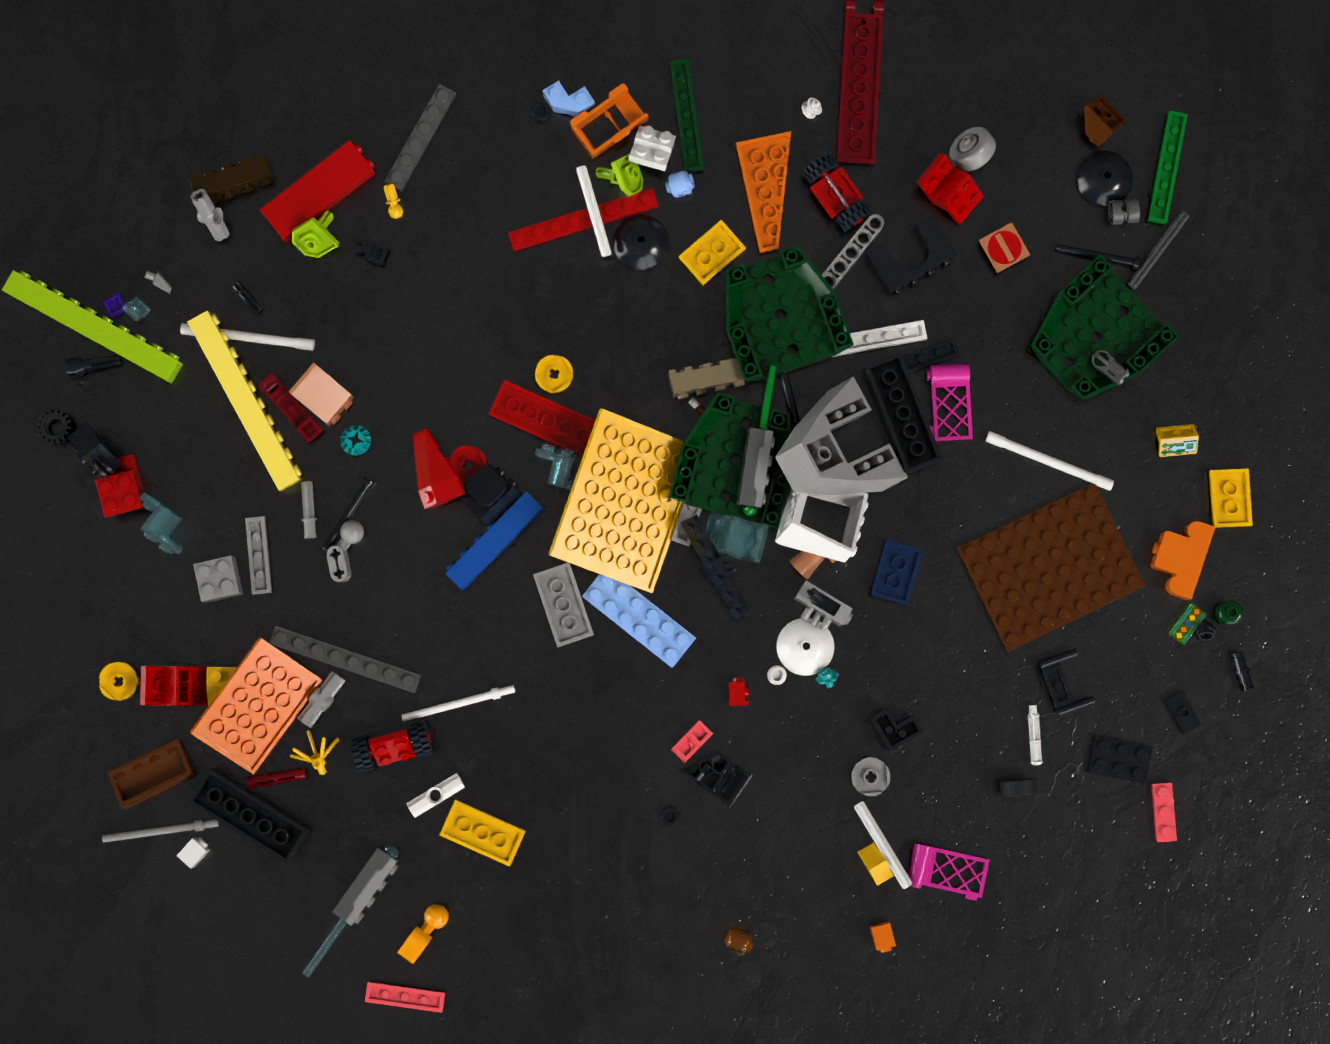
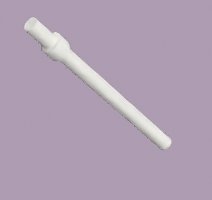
M514 685L500 689L498 687L492 688L488 692L402 714V720L405 722L492 698L493 700L500 699L503 695L515 693Z

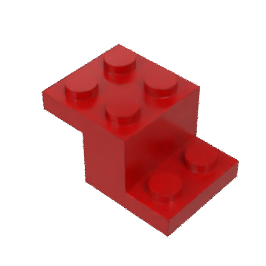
M942 153L937 156L917 181L931 203L946 210L954 222L958 224L964 221L983 198V194L971 176L953 167L947 156Z
M134 454L118 458L122 465L113 474H110L107 479L99 475L100 479L95 480L105 518L144 508L140 495L141 492H144Z
M141 666L140 705L206 706L207 667Z

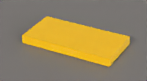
M455 799L439 835L510 867L526 830Z

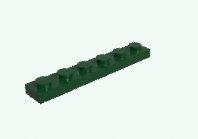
M689 59L671 60L670 69L684 170L686 172L702 171L704 167Z

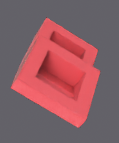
M699 720L671 750L685 763L713 733Z

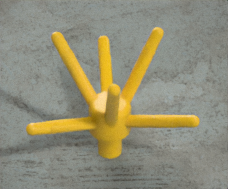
M307 730L314 755L309 757L300 750L293 748L292 750L298 755L290 754V757L312 763L313 768L317 769L320 775H323L327 772L324 766L326 764L324 758L339 741V737H336L325 752L326 738L323 737L320 753H318L311 732Z

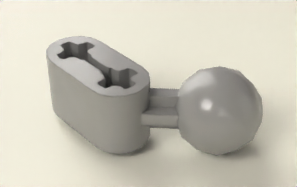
M348 520L341 526L340 541L336 546L330 547L327 551L329 571L334 581L347 582L351 578V567L347 549L351 544L358 543L364 535L362 524L356 520ZM340 552L341 555H339L338 558H335L334 554ZM342 570L344 571V574H342L340 577L338 576V573H340V571Z

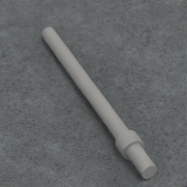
M200 819L194 820L192 823L102 835V841L104 843L195 830V832L204 831L205 828L219 827V821L216 819L206 821Z

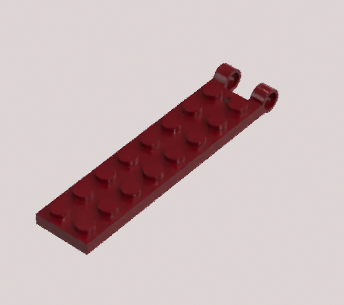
M846 0L836 162L874 165L884 0H874L873 14L855 13L856 0ZM862 20L866 21L865 25L861 24Z

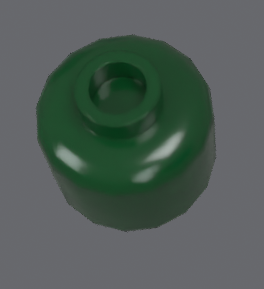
M1233 600L1221 602L1215 610L1216 619L1223 625L1237 624L1243 616L1241 605Z

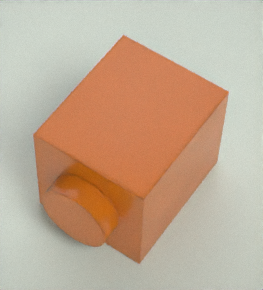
M887 921L870 926L874 946L877 951L880 950L881 953L892 950V947L896 946L890 922Z

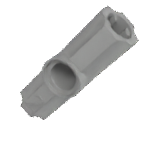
M205 189L193 192L190 197L198 210V221L206 224L215 241H222L227 238L230 233L223 221L222 209L214 206Z
M332 671L321 687H318L311 695L309 703L297 719L312 728L321 714L333 703L334 696L343 686L345 680Z

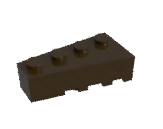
M264 154L241 160L237 166L235 164L224 165L220 171H212V169L204 171V175L197 178L195 174L188 176L194 192L199 189H205L214 205L218 200L223 198L225 200L231 199L239 192H250L253 190V187L258 185L266 186L274 180L270 165Z

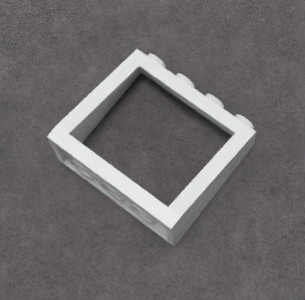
M790 486L775 542L786 547L846 562L857 551L856 542L861 536L859 530L865 520L863 514L868 507V494L825 495L793 492ZM807 496L850 507L841 543L800 523Z

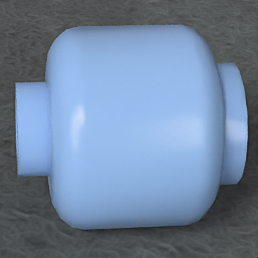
M686 171L670 174L668 182H665L667 192L671 193L675 198L689 195L692 193V189L695 188L692 175Z

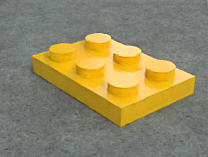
M720 220L680 254L678 258L701 285L704 286L744 252L746 247L726 224Z
M1249 469L1210 470L1212 526L1216 528L1253 526Z

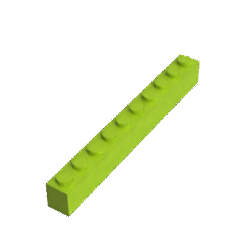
M14 270L12 271L2 291L172 384L183 365L178 361L180 357L171 352L168 355L163 353L162 347L155 343L152 345L145 343L147 339L138 334L135 337L129 334V329L122 325H119V327L112 325L113 321L105 316L101 319L96 316L97 312L89 307H86V309L79 306L80 302L71 297L69 300L63 298L64 294L56 289L50 291L46 288L47 284L38 279L36 282L30 280L31 276L23 271L19 273Z

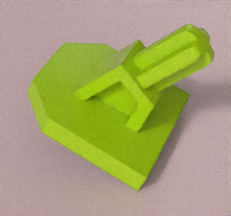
M630 153L611 162L613 169L597 168L596 175L598 178L611 180L610 183L619 184L620 189L628 196L642 190L643 177L638 164L628 161Z
M326 210L318 221L313 217L293 229L292 243L305 256L319 258L339 246L340 242L326 229L334 218L333 214Z

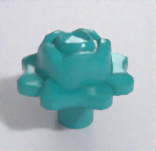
M830 668L822 669L816 681L819 684H826L827 688H831L834 686L833 682L836 681L839 673Z

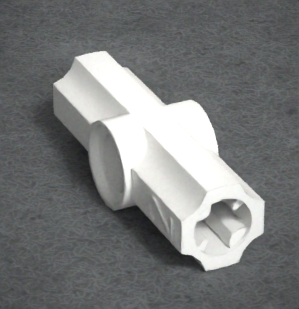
M455 773L406 804L412 815L416 818L462 790L465 786L459 775ZM433 790H438L441 794V798L438 801L431 798Z

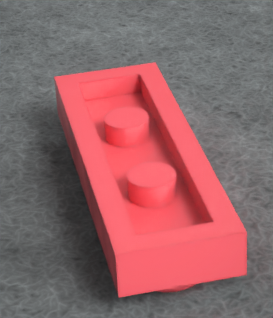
M1172 783L1151 784L1156 842L1177 841Z

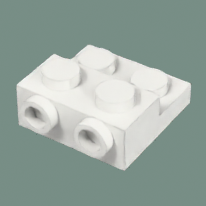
M639 126L628 161L665 171L676 136L672 135L669 131L660 132L654 130L651 126Z

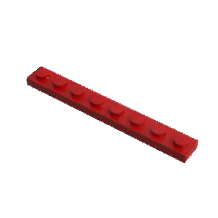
M651 188L631 196L599 204L598 208L602 222L606 224L658 208V203L654 190ZM588 208L517 229L508 232L515 252L593 228Z

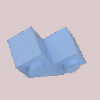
M557 81L543 90L545 100L555 113H564L576 117L583 111L590 112L595 108V102L585 87L568 96L561 83Z

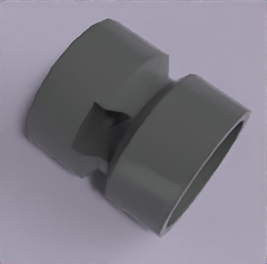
M1125 199L1124 202L1122 200H1110L1108 203L1110 224L1119 225L1123 224L1124 221L1127 224L1138 223L1140 220L1138 199Z

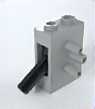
M808 581L802 584L794 600L806 606L801 615L802 619L808 620L811 613L815 612L810 620L811 625L816 626L821 617H824L819 626V629L824 632L831 622L840 627L843 624H848L853 616L851 607Z

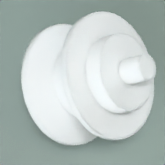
M809 98L808 101L802 103L801 108L807 118L813 119L816 115L821 114V103L817 99Z

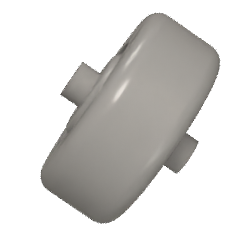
M984 127L969 128L953 141L950 147V158L962 171L976 170L985 165L993 156L996 149L995 139Z

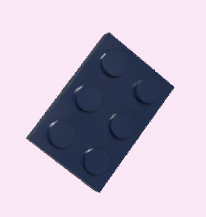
M886 539L870 595L907 606L923 550Z

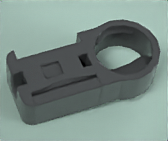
M1100 350L1092 356L1094 367L1117 385H1121L1123 378H1127L1130 375L1129 370H1126L1117 363L1107 351ZM1100 355H1106L1109 358V361L1105 360ZM1098 358L1105 366H1097L1095 360Z

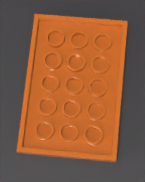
M259 637L191 729L190 733L254 775L323 680Z

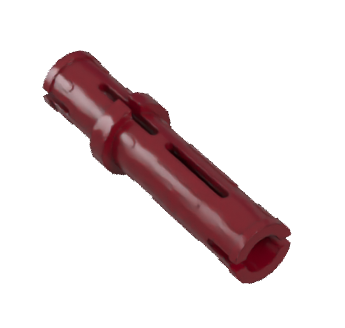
M305 767L273 773H268L267 771L261 775L247 776L246 782L248 789L305 780L307 777Z

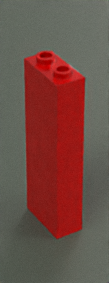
M349 140L260 209L285 243L292 239L294 228L313 217L318 219L324 211L331 209L375 175L373 170L375 165L369 158L365 159L361 155L363 150L357 143L353 145Z

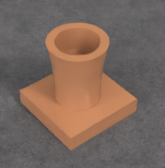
M801 551L790 559L789 562L802 576L809 579L814 570L826 557ZM828 558L832 563L836 561L834 559Z

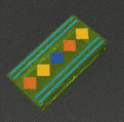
M1190 603L1168 634L1182 645H1185L1207 614L1193 603Z

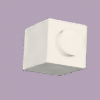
M194 837L177 854V857L189 868H195L210 851L207 847L208 843L201 837Z

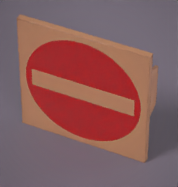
M1012 222L979 240L997 273L1030 256Z

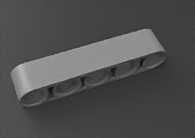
M873 214L864 222L822 274L824 279L832 281V289L837 286L882 230L884 220L880 215ZM877 221L879 228H872L870 222ZM864 235L868 241L861 243L858 240V236ZM853 250L856 256L850 258L846 255V251ZM840 264L844 267V271L837 272L834 266Z

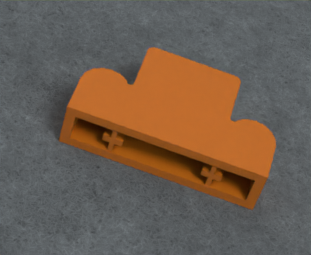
M1195 521L1184 527V536L1171 531L1161 533L1158 542H1155L1152 553L1154 555L1150 566L1153 569L1172 575L1165 583L1166 591L1169 594L1184 600H1192L1216 527Z

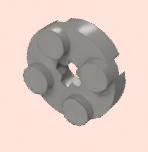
M863 758L854 765L851 772V781L856 790L863 795L877 796L888 787L890 771L884 762L877 758ZM869 771H872L874 775L876 774L873 782H869V779L865 778Z

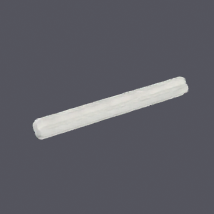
M585 165L579 166L576 170L602 257L611 255V249L589 174Z
M863 801L856 804L854 809L887 861L902 889L908 888L912 885V881Z

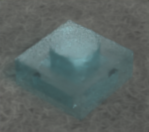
M138 297L124 304L122 308L136 322L148 315L151 310Z

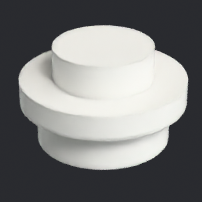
M773 666L768 670L767 678L770 683L780 685L786 680L787 674L783 667Z

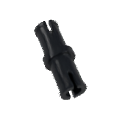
M1243 651L1231 654L1236 669L1235 675H1238L1242 692L1253 689L1254 686L1249 674L1251 670L1250 667L1247 668Z

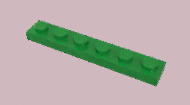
M1170 110L1167 113L1147 217L1148 222L1167 224L1188 114Z

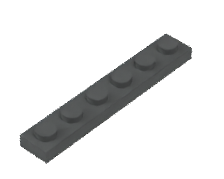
M441 84L438 85L384 181L386 184H394L395 189L403 191L453 102L456 92Z

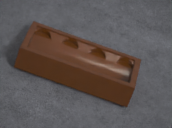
M179 739L107 772L119 804L125 810L196 776Z

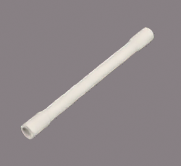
M188 323L181 324V334L195 336ZM220 329L221 331L224 330L231 340L294 347L314 351L315 347L314 339L290 338Z
M988 432L985 442L1008 449L1094 483L1096 486L1108 491L1113 487L1114 480L1091 473L1011 441L994 432Z

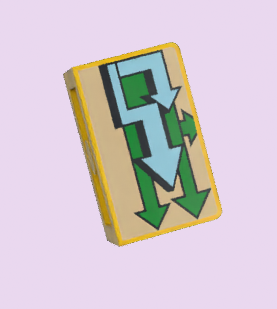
M1194 424L1156 428V436L1159 441V457L1197 453L1199 435Z

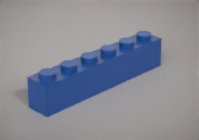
M527 491L524 494L521 492L514 500L515 503L511 507L508 506L500 514L502 517L498 521L494 520L487 526L488 531L484 535L479 534L473 541L475 544L470 549L468 547L465 548L460 554L461 558L457 562L453 561L446 568L448 570L446 575L462 591L544 509Z

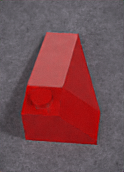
M428 428L413 434L418 492L424 509L441 506L464 495L465 491L456 470L453 471L448 464V458L446 456L443 457L439 451L438 443Z

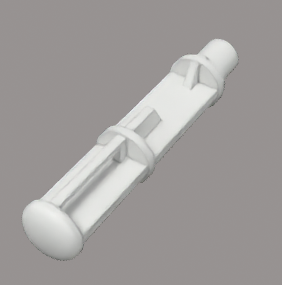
M1037 705L1029 706L1028 714L1031 764L1041 765L1039 713H1037Z

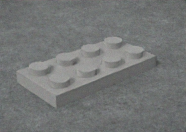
M570 563L533 574L557 647L593 636L594 633Z

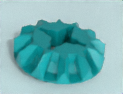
M351 425L342 433L340 444L346 453L354 456L362 455L371 445V436L364 427ZM358 432V438L361 441H363V443H356V445H354L353 448V442L350 439H348V437L354 438Z

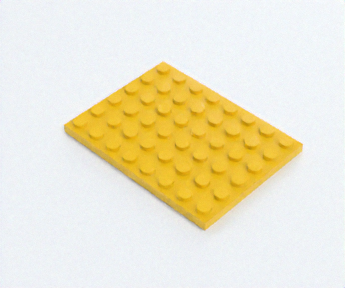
M600 408L548 555L643 591L653 593L683 505L668 498L684 441Z

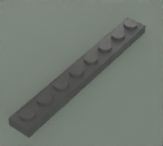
M275 626L270 640L271 645L412 693H416L422 676Z

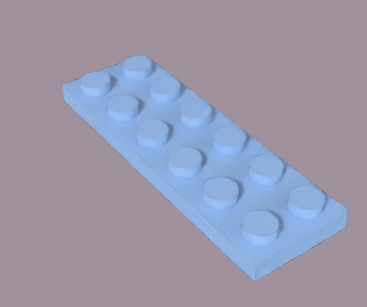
M599 574L582 596L671 668L674 667L696 639V637L633 587Z

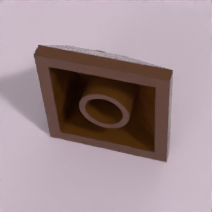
M1101 94L1084 107L1085 134L1098 147L1126 122Z

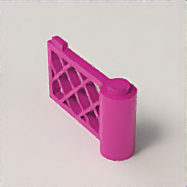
M969 363L930 365L929 369H926V379L931 383L933 426H930L935 441L973 439ZM959 386H965L966 394L960 400L953 391ZM943 387L948 394L941 401L936 396V388ZM950 395L959 401L952 410L944 403ZM960 404L967 410L966 415L962 419L954 412ZM941 405L950 411L943 420L937 415V409ZM951 414L960 420L953 429L945 422ZM961 423L968 428V436H960L955 431ZM942 424L951 430L946 437H938V428Z
M914 843L908 876L912 881L911 887L921 889V885L939 888L966 894V899L977 901L978 897L982 898L990 860ZM937 852L943 853L947 858V861L940 866L935 861ZM961 857L966 865L957 870L952 861ZM977 861L984 862L982 871L976 874L971 865ZM950 863L955 872L946 878L941 868ZM969 868L973 877L964 881L960 872ZM939 871L944 880L938 884L931 883L932 874ZM957 875L962 884L953 888L948 880ZM974 879L979 884L977 893L970 891L967 886Z

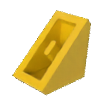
M874 842L858 851L860 858L877 886L894 876L887 861Z

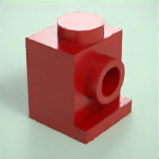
M733 678V682L728 683L729 706L749 705V701H745V698L749 697L748 686H745L744 678Z

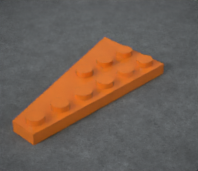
M791 131L736 142L759 253L770 252L779 248Z

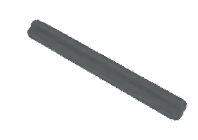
M1181 211L1138 270L1133 274L1127 283L1131 289L1135 290L1187 221L1189 215L1186 212Z

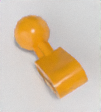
M440 904L430 905L424 913V924L421 928L416 926L397 953L414 964L433 938L430 936L432 931L442 928L447 924L449 919L447 909Z

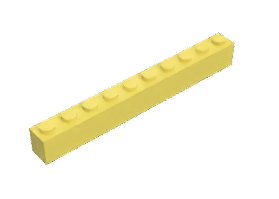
M206 311L187 321L278 490L283 491L301 481V470L297 464L293 465L291 461L293 456L290 450L284 448L282 435L273 428L272 425L275 423L270 414L266 415L263 409L266 407L260 397L257 398L254 393L256 387L253 382L247 380L245 367L243 364L239 365L236 359L238 357L237 352L228 345L227 341L229 338L224 330H220L218 326L220 321L216 314Z

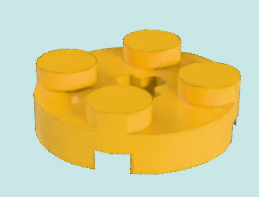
M548 355L537 364L535 378L537 384L544 391L550 394L560 393L570 386L573 380V369L566 358L558 355ZM552 369L559 371L557 379L549 377Z
M123 662L108 664L103 668L99 676V687L103 695L118 701L130 698L136 692L140 682L136 670L131 665ZM115 677H118V678L122 677V678H123V680H122V682H123L122 686H121V685H117V686L115 685V683H116Z

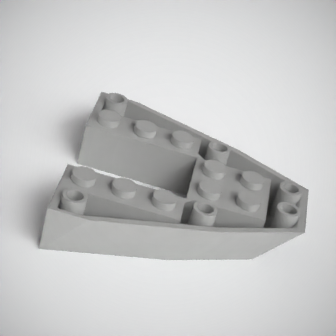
M854 376L828 390L794 427L775 458L793 492L825 495L882 492L908 478L890 444L847 463L833 437L832 430L850 423L871 411Z

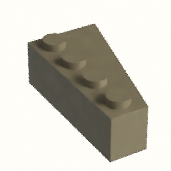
M736 358L718 361L717 365L713 363L702 364L698 366L699 369L689 366L684 367L678 373H676L675 369L668 371L673 398L677 397L678 400L689 398V395L694 393L700 396L707 394V391L712 389L718 392L726 390V386L733 385L735 388L745 385Z

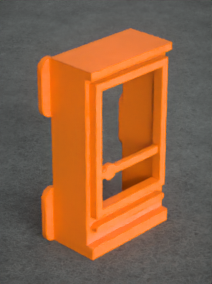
M620 84L609 92V98L589 113L583 111L570 121L573 133L593 159H596L597 156L629 135L643 123L649 121L648 114L642 112L628 93V88L625 84ZM614 105L629 123L622 130L612 119L610 112H607ZM605 113V117L609 118L618 130V133L595 149L581 129Z

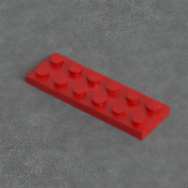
M506 380L503 381L488 414L493 418L583 457L595 423L594 419Z

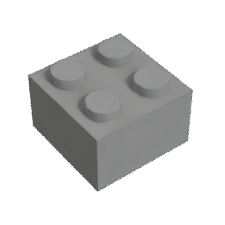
M234 556L193 564L201 602L208 603L243 595Z

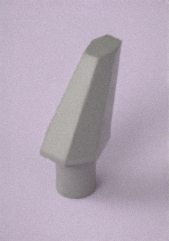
M146 271L144 278L152 280L153 285L170 294V284L158 271L156 273Z

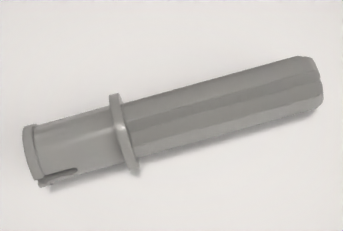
M304 481L301 483L303 519L301 520L304 522V538H317L312 481Z

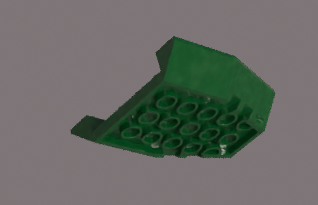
M798 245L780 251V255L747 267L743 263L726 269V330L744 382L767 379L769 365L777 366L775 374L777 376L836 356L854 345L835 291ZM770 275L774 280L771 284H765L763 278ZM778 310H783L786 313L783 319L775 317V313ZM790 345H795L798 347V352L790 354L787 348Z
M1101 254L1058 293L1031 344L1038 359L1068 391L1082 400L1117 385L1094 367L1092 356L1095 352L1100 350L1107 351L1117 363L1126 370L1128 369L1130 375L1127 378H1123V382L1140 375L1180 337L1168 323L1163 325L1111 271L1113 266ZM1118 307H1125L1127 315H1119ZM1092 332L1099 333L1100 340L1098 342L1091 340L1090 334ZM1100 355L1105 360L1109 361V358L1106 355ZM1066 357L1071 358L1073 361L1072 367L1064 366L1063 359ZM1098 358L1095 360L1097 366H1105Z
M717 392L683 442L668 498L688 506L754 525L779 529L790 484L775 457L791 434L790 413L774 408L770 409L767 428L768 431H773L775 444L770 449L772 463L767 469L769 483L764 489V493L767 494L765 505L762 504L761 508H757L755 515L747 516L743 512V507L746 506L736 505L747 429H759L762 407L736 400V397ZM744 417L750 420L748 428H744L741 425V419ZM733 454L740 456V463L738 465L731 462ZM722 491L730 493L729 501L725 502L721 499Z

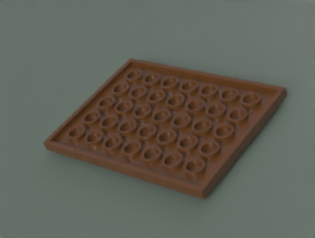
M1094 483L956 548L1007 652L1146 586Z

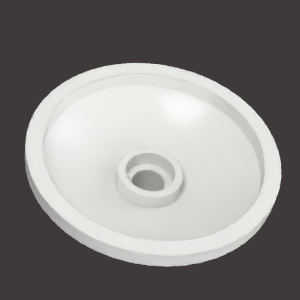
M799 618L791 621L781 630L777 639L776 648L781 663L789 671L798 675L807 676L820 672L830 663L834 653V640L828 628L825 632L820 630L821 622H818L816 626L811 625V618H808V620ZM804 643L810 645L808 650L803 649Z

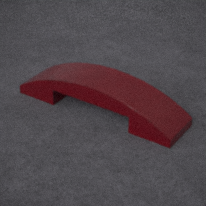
M273 373L258 384L260 389L308 443L323 431Z

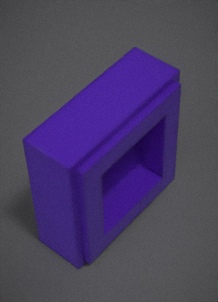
M120 293L102 301L111 319L129 311Z

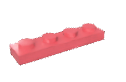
M368 981L365 1002L442 1013L446 992Z

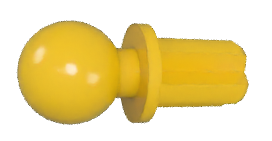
M387 184L384 186V192L387 199L385 203L390 204L388 214L391 218L398 219L403 214V208L397 204L400 198L397 196L395 185Z

